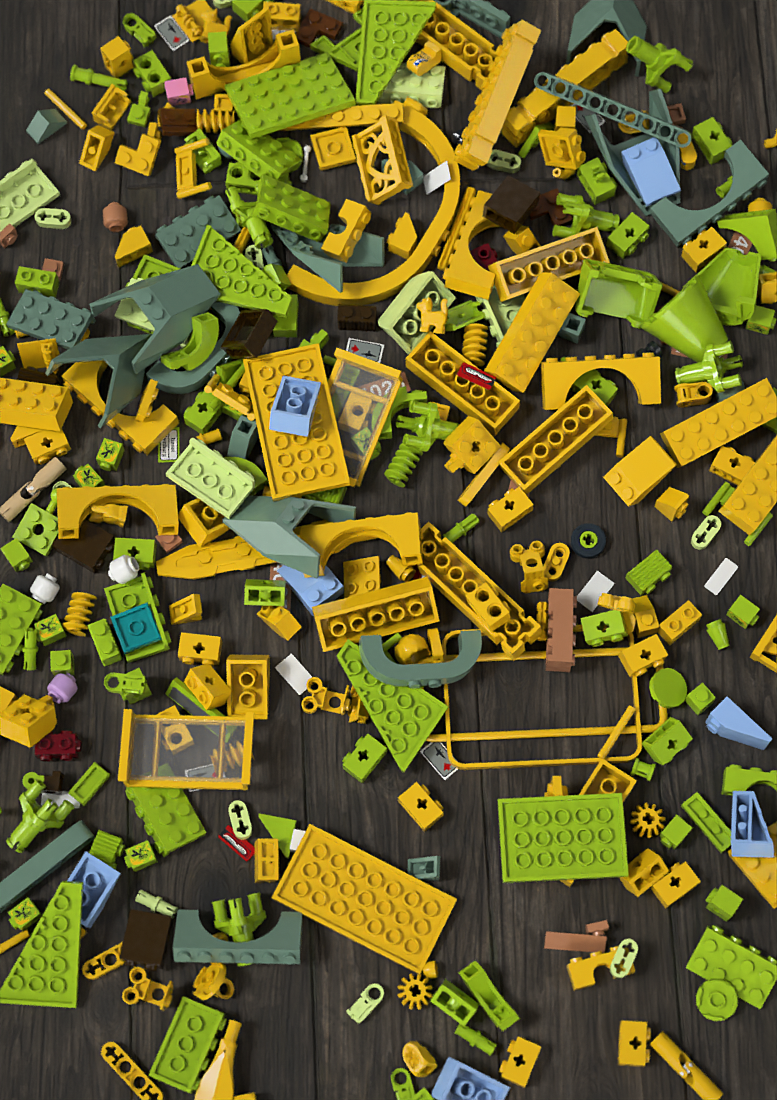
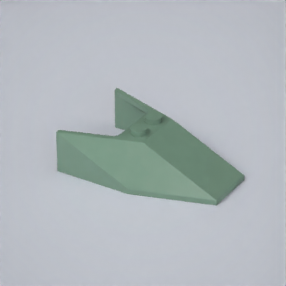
M662 90L650 91L649 114L672 123ZM596 114L584 116L609 169L645 216L650 215V208L656 203L646 207L623 164L621 151L654 136L646 133L617 145H612L601 132ZM649 119V129H651L653 121ZM663 126L660 129V133L663 136H668L671 133V129L668 126ZM657 138L680 187L679 147ZM680 192L667 197V199L675 205L680 203Z
M196 264L138 281L89 305L92 315L95 317L119 300L132 298L155 328L154 333L132 360L134 372L137 374L161 358V355L167 354L182 344L193 331L192 317L207 313L220 296V293L201 267Z
M248 496L230 519L223 518V523L264 557L317 579L319 577L320 554L298 537L293 530L307 513L334 523L355 520L356 507L296 497L273 502L272 496Z

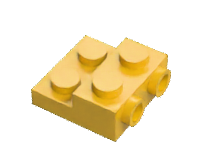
M563 127L558 131L541 129L537 133L546 165L577 170L585 161L586 154L581 150L580 146L582 138L577 134L576 129Z

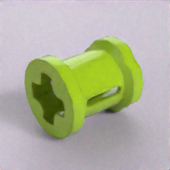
M636 758L630 775L634 776L636 774L650 781L656 764L652 763L650 765Z

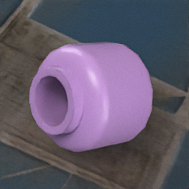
M62 673L57 674L47 687L48 695L53 697V701L56 703L68 702L78 689L75 683L76 679L68 673L66 675Z

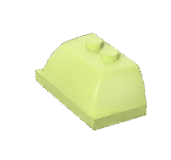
M433 271L421 273L411 278L378 319L379 326L407 354H410L429 333L420 332L421 312L416 307L417 303L423 298L429 297L433 302L431 311H441L440 304L442 299L446 298L448 300L447 308L456 299L450 290L445 288L443 282Z

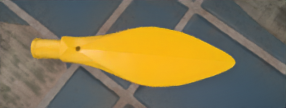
M229 1020L225 1037L220 1041L215 1058L198 1085L195 1100H233L234 1058L237 1048L236 1040L242 1026L241 1023Z

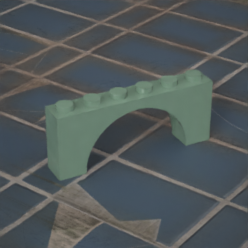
M741 139L725 151L724 157L732 172V186L719 203L703 210H687L676 206L665 196L650 208L652 217L677 248L680 245L684 246L688 241L692 240V236L696 233L699 234L701 231L706 230L709 223H716L722 218L721 214L725 211L730 212L738 205V201L749 198L754 189H760L767 183L769 173Z
M178 910L173 943L174 962L300 964L303 929L302 913L281 912L277 925L263 937L248 942H228L212 936L204 929L199 920V910Z

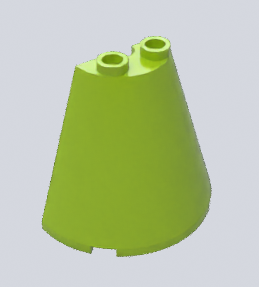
M725 247L698 273L722 325H739L744 320H749L753 315L756 307L761 254L748 252L747 255H743L738 249Z
M698 274L690 279L683 286V289L657 313H653L640 325L643 330L697 363L702 362L706 345H717L728 341L727 334Z

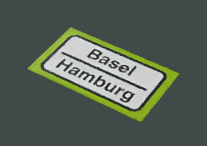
M175 427L158 444V463L175 462L179 458V427Z

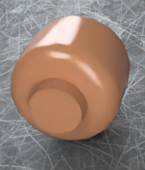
M117 202L110 203L103 209L104 226L112 232L122 231L128 224L127 209Z

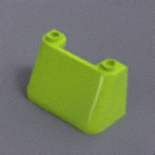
M584 259L578 285L580 295L576 300L575 310L578 315L588 317L596 312L624 318L631 323V326L641 329L640 325L654 313L663 285L655 275L646 271L592 259Z

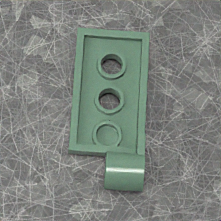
M434 0L455 17L460 14L501 39L505 29L510 28V16L508 13L495 8L488 1Z

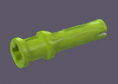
M75 64L71 70V81L78 80L85 82L86 85L93 83L105 87H110L113 84L124 92L126 91L127 86L125 85L128 84L127 80L95 73L93 69L79 68Z

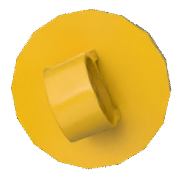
M209 962L212 965L208 968L203 967L197 975L193 984L196 991L193 994L201 1000H207L213 995L221 999L230 998L234 993V985L225 978L226 965ZM223 983L228 987L227 993L224 995L220 993V986Z

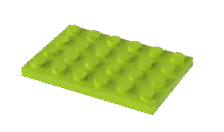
M328 52L301 60L296 64L285 65L281 68L224 85L225 91L251 139L356 105L355 98Z
M622 793L498 799L503 883L629 876Z

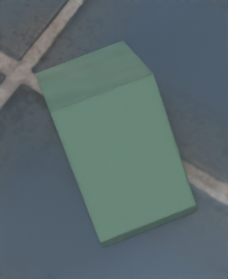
M56 109L38 110L26 131L37 144H40L67 124V121Z
M440 856L408 859L407 874L421 881H439Z

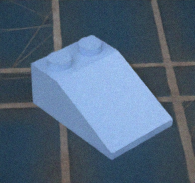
M656 137L621 151L623 164L646 207L660 201L665 196L669 197L681 192L666 154Z
M283 375L271 409L269 430L308 437L321 382Z
M286 565L277 570L312 616H314L312 607L332 602L344 593V586L327 566H325L324 576H319L317 579L314 577L305 578L302 572Z
M728 697L710 713L705 722L708 724L707 728L713 734L717 733L721 737L764 750L772 740L764 730Z
M88 852L84 853L67 881L83 882L81 924L91 928L101 913L121 873Z
M448 1057L431 1096L437 1100H504L510 1087Z

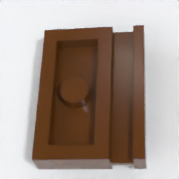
M159 108L158 117L160 127L162 128V136H189L198 129L195 109Z

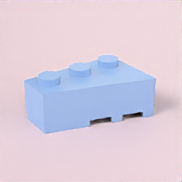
M733 791L732 857L774 858L773 842L769 836L754 791Z

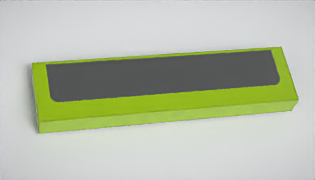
M177 677L172 680L165 693L192 716H224L216 708L206 710L187 685ZM204 725L219 737L220 725ZM226 726L225 743L231 740L238 726Z

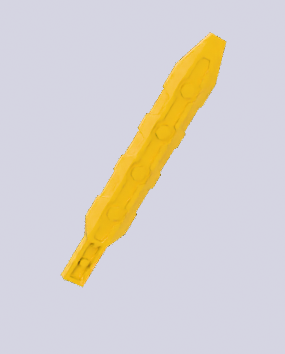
M322 520V521L312 522L311 524H313V525H320V524H326V523H328L329 521H327V520ZM304 526L296 527L293 532L300 537V527ZM236 536L234 539L209 542L201 547L198 544L188 545L156 561L158 576L194 580L233 570L253 569L255 566L276 563V561L264 557L244 539ZM366 536L351 539L341 544L332 554L340 552L352 543L376 539L377 537Z

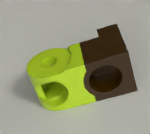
M53 771L52 776H39L34 772H29L23 777V785L27 790L35 779H39L46 785V788L41 793L62 795L64 774L61 771Z

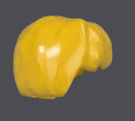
M409 634L398 642L394 654L399 664L408 665L417 664L421 658L429 657L431 650L423 637L418 634Z

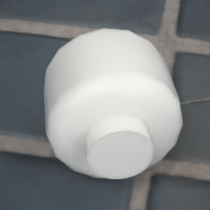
M122 555L110 563L108 573L113 581L116 580L119 584H125L136 578L139 565L134 557Z
M48 573L46 576H37L30 588L31 597L43 604L52 602L60 589V586L56 583L57 578Z

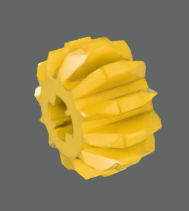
M644 803V809L638 805L636 807L637 812L632 811L631 813L635 819H631L630 824H637L633 831L636 832L640 829V837L645 832L648 838H651L652 832L657 836L659 835L658 829L664 828V825L660 822L665 821V817L659 816L663 811L662 809L655 811V804L652 805L651 809L648 803ZM646 816H648L649 820H652L649 825L647 821H643Z
M409 974L410 982L403 978L402 982L406 986L398 985L399 990L405 991L398 994V998L406 997L402 1004L406 1005L410 1001L409 1009L411 1010L414 1003H417V1008L421 1009V1001L427 1006L429 1002L424 997L432 998L433 994L426 992L433 989L432 985L425 986L429 979L425 978L421 982V974L417 975V980H414L413 974ZM414 986H417L418 991L421 992L420 995L417 994V997H413L412 992L409 991L411 988L414 989Z

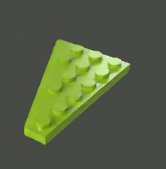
M364 0L356 105H375L436 10V2Z
M207 225L191 266L198 264L219 291L220 296L216 301L252 310L267 309L273 315L288 318L294 302L292 297L242 255L221 234L216 232L212 226Z
M348 639L337 654V659L400 770L405 772L448 709V706L420 687L411 689L409 686H392L376 679L364 666L359 646Z
M61 882L0 989V1003L77 1007L83 882Z

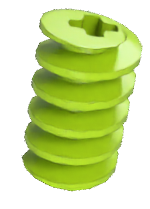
M403 443L400 444L399 450L395 453L396 456L392 458V463L389 464L388 469L384 473L386 478L398 487H405L402 480H409L405 474L411 475L413 473L409 467H416L412 461L419 462L420 459L416 454L423 455V452L418 448L403 446Z

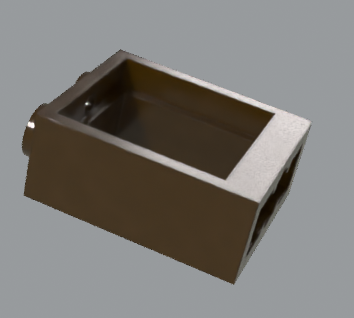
M267 309L243 310L240 312L220 348L232 359L257 358L278 320Z

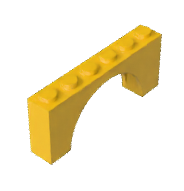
M294 29L276 34L275 41L268 51L242 65L218 67L208 63L205 57L187 61L190 83L195 98L200 99L225 91L224 85L281 68L285 65L299 63L301 61L300 48Z
M478 190L476 197L471 199L470 208L472 209L471 211L467 210L464 220L466 224L461 226L459 232L461 238L460 240L456 239L454 250L456 251L455 254L451 253L448 262L450 267L445 268L443 279H445V288L489 300L496 274L485 270L473 259L468 245L474 236L481 231L492 227H499V225L482 217L484 204L492 194Z
M652 352L642 353V357H635V354H623V358H616V355H604V359H596V356H585V360H577V357H565V361H558V358H546V362H541L543 409L545 410L561 408L565 404L567 393L572 384L584 373L597 368H611L623 373L632 382L637 392L639 404H661L660 357L654 356Z
M104 360L75 362L62 375L63 385L69 387L70 392L74 391L77 393V398L83 404L88 403L91 406L90 409L97 416H103L106 404L100 397L99 387L102 374L108 364ZM163 404L157 410L151 412L149 417H145L142 422L136 420V416L118 413L106 423L110 428L113 429L115 427L119 430L118 434L127 441L129 439L133 443L132 446L135 450L148 455L179 424L178 417Z
M144 484L141 486L57 488L59 539L79 538L81 524L93 512L91 511L93 504L102 506L106 504H127L145 512L153 520L158 536L178 535L179 521L176 485Z
M418 512L386 515L377 518L367 517L361 520H346L336 523L328 522L320 525L310 524L300 527V538L320 554L319 576H324L326 563L336 548L346 541L366 536L381 538L391 543L400 553L403 566L423 564L421 526ZM304 574V577H305V578L311 577V576H309V575H307V574Z

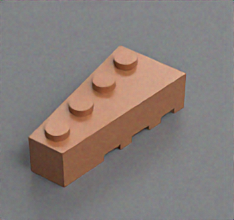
M549 588L545 671L570 672L571 666H575L573 646L575 647L576 635L573 634V627H576V615H573V608L577 606V596H573V589Z

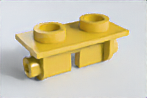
M352 686L350 692L352 702L348 709L349 723L358 720V723L366 724L369 713Z

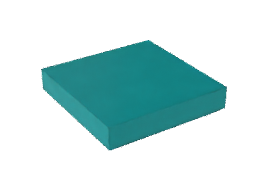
M148 602L110 617L124 654L162 640Z

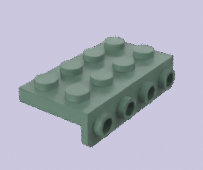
M219 195L215 198L214 196L207 198L204 201V205L200 207L198 205L188 210L189 214L186 216L180 215L173 219V223L168 227L163 225L156 230V240L160 242L175 267L181 269L194 260L207 225L212 226L226 240L241 232L239 225Z
M25 290L6 325L8 328L40 340L56 338L59 347L69 350L80 343L89 324H94L96 320L88 309L76 308L69 302L62 303L57 298L43 296L36 290H33V292Z

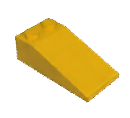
M265 7L241 25L235 33L230 44L231 52L241 64L260 57L273 45L270 9L268 7Z

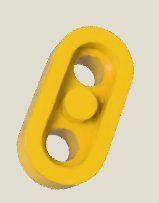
M564 543L554 544L549 551L543 566L544 576L548 578V581H557L563 573L570 554L568 546ZM561 552L563 556L557 557L556 553ZM553 569L556 573L551 575L549 570Z

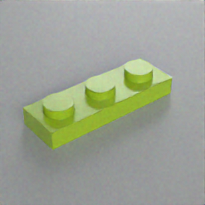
M698 792L681 805L720 853L731 846V831Z

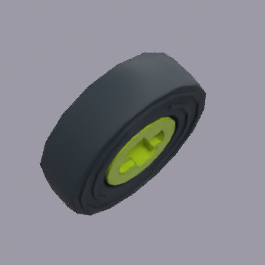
M585 523L579 525L571 535L572 549L582 558L591 559L597 557L605 548V534L595 524ZM587 537H590L594 543L590 542V545H586L585 540Z

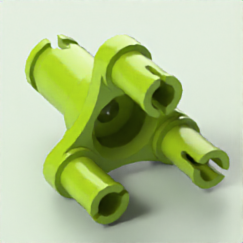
M633 36L626 46L628 53L645 63L647 67L645 83L651 87L661 89L664 93L670 90L672 84L660 76L669 66L676 64L685 71L690 70L692 67V60L683 56L675 48L666 49V46L661 43L653 46L640 39V37Z
M259 183L254 186V189L256 190L257 195H258ZM236 187L228 188L225 193L231 203L230 208L236 216V222L239 227L248 228L256 249L261 248V243L263 249L269 247L273 243V239L265 220L253 215V209L257 201L244 202L241 200Z
M558 194L556 204L566 208L563 209V214L573 215V223L570 228L555 224L552 236L566 238L598 227V230L613 232L619 226L620 217L618 214L613 215V213L594 210L592 206L584 202L583 196Z
M731 341L717 345H706L702 362L682 366V368H675L677 383L690 384L707 380L718 393L725 392V389L742 386L739 374L723 378L727 370L743 367V361L734 363L742 360L740 355L727 359L718 357L734 353Z
M415 400L411 401L409 411L423 415L415 418L399 415L397 420L404 421V423L396 422V427L410 429L418 435L405 434L403 446L418 448L424 452L429 450L436 439L445 440L459 426L458 423L440 420L436 403H423Z
M35 779L29 789L20 795L19 800L23 810V820L13 831L11 837L6 840L11 848L19 842L15 850L18 853H23L24 848L31 843L39 831L43 832L46 828L60 829L65 823V818L75 808L68 800H64L59 808L55 802L51 803V799H47L42 807L37 804L36 798L46 788V785L39 779Z
M260 893L247 895L251 911L249 916H244L241 898L235 899L237 908L235 907L234 899L228 900L232 919L227 917L225 900L212 902L216 919L214 921L215 928L232 936L233 942L253 941L252 931H255L266 919ZM237 963L238 966H245V965L254 964V963H249V964H246V963Z

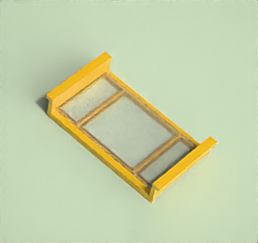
M336 348L334 356L337 360L329 377L328 387L349 475V486L355 488V486L360 487L403 379L400 376V370Z
M124 709L118 782H123L126 787L248 790L251 776L254 712H246L245 717L140 715L134 714L132 709Z

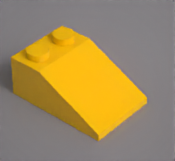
M649 436L619 461L603 478L629 507L638 504L677 464L652 436Z
M198 498L184 504L178 514V519L199 547L215 540L230 529L223 523L225 516Z
M229 655L226 660L227 686L232 692L227 699V717H245L246 712H254V719H268L270 655Z

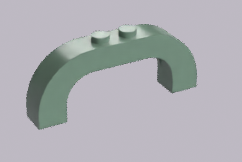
M215 301L211 306L212 313L224 323L226 328L210 356L201 365L190 371H174L162 364L161 361H158L146 373L148 381L150 379L158 381L156 388L171 394H186L204 386L214 374H217L216 366L229 363L232 360L220 347L240 314L238 307Z
M481 630L461 631L458 636L459 655L456 659L446 663L396 664L390 661L384 654L381 635L361 636L359 651L362 662L369 673L385 684L409 686L411 689L419 688L422 685H429V687L435 688L442 684L456 682L472 670L481 651L482 637Z

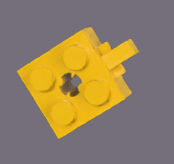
M468 416L444 441V445L451 452V458L444 466L452 473L458 468L462 469L464 467L466 471L475 474L501 446L478 419Z
M25 694L0 713V735L31 748L56 726L57 719L53 697L45 695L37 700Z

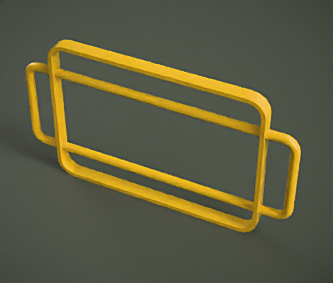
M582 625L573 627V632L583 631ZM606 625L603 626L602 631L606 630V628L608 627ZM480 629L455 630L448 633L442 642L444 663L458 657V655H446V644L450 639L458 637L461 631ZM481 631V636H487ZM630 633L627 636L629 647L634 645L633 633ZM629 647L573 650V654H575V657L618 656L622 650ZM546 651L523 652L516 660L546 659ZM506 653L479 654L476 662L512 659ZM432 656L421 658L417 664L433 663ZM663 664L656 668V672L664 669ZM636 674L631 676L633 703L636 709L634 712L635 725L625 726L621 734L636 733L637 749L631 756L606 757L605 761L610 764L628 763L635 760L642 748L641 733H653L668 720L667 708L659 705V722L654 725H641ZM444 684V703L448 706L445 712L446 734H430L426 741L447 742L448 760L452 766L461 770L599 764L601 759L580 758L463 764L455 761L453 758L451 742L610 735L616 726L450 734L448 684Z

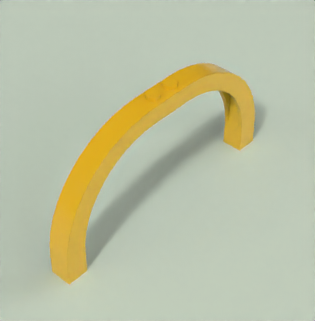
M403 104L404 123H398L399 130L414 137L429 150L438 166L446 161L448 162L451 177L449 181L444 183V195L440 209L412 255L397 269L380 278L359 283H343V292L341 293L323 278L293 264L287 274L291 283L288 287L289 290L310 300L327 305L362 306L372 304L399 293L411 278L425 270L433 256L436 257L441 249L440 244L442 241L445 242L450 234L449 229L457 213L460 195V173L458 163L454 161L455 154L453 148L442 131L430 119Z

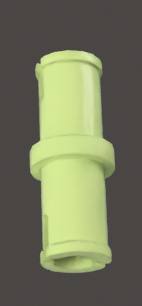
M142 889L139 891L140 895L137 894L135 901L151 908L152 912H159L172 918L175 917L173 914L176 915L178 907Z

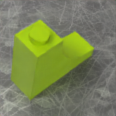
M776 209L727 214L717 221L719 228L732 229L747 237L753 243L758 253L761 254V260H769L770 262L777 260Z

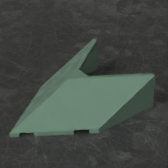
M590 0L574 15L566 64H570L572 51L604 21L617 23L623 37L628 42L633 36H638L640 39L645 40L647 26L634 1ZM634 57L637 62L635 76H639L641 60Z
M270 224L272 230L298 259L340 293L343 292L342 266H384V237L362 232L361 239L356 243L352 256L345 263L327 256L321 247L329 232L340 234L346 229V226L331 224L320 242H316L276 224Z
M152 334L85 339L52 359L45 374L49 376L63 363L104 360L113 371L105 412L98 424V427L101 428L141 394L145 369L136 374L133 369L132 360Z

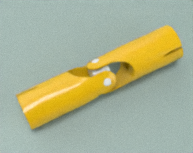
M664 1031L650 1043L656 1052L703 1100H719L724 1094Z

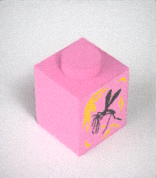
M186 78L164 82L169 104L176 106L191 103L190 95H193L191 84H187Z

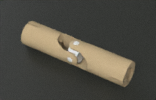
M54 457L35 475L32 482L29 481L0 507V514L5 520L10 522L39 495L40 490L47 488L66 471V467ZM26 489L28 494L33 497L24 499L21 497V493Z

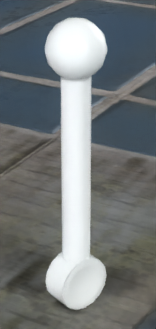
M309 145L304 147L305 158L303 174L300 176L301 182L308 180L306 172L308 156L311 151Z

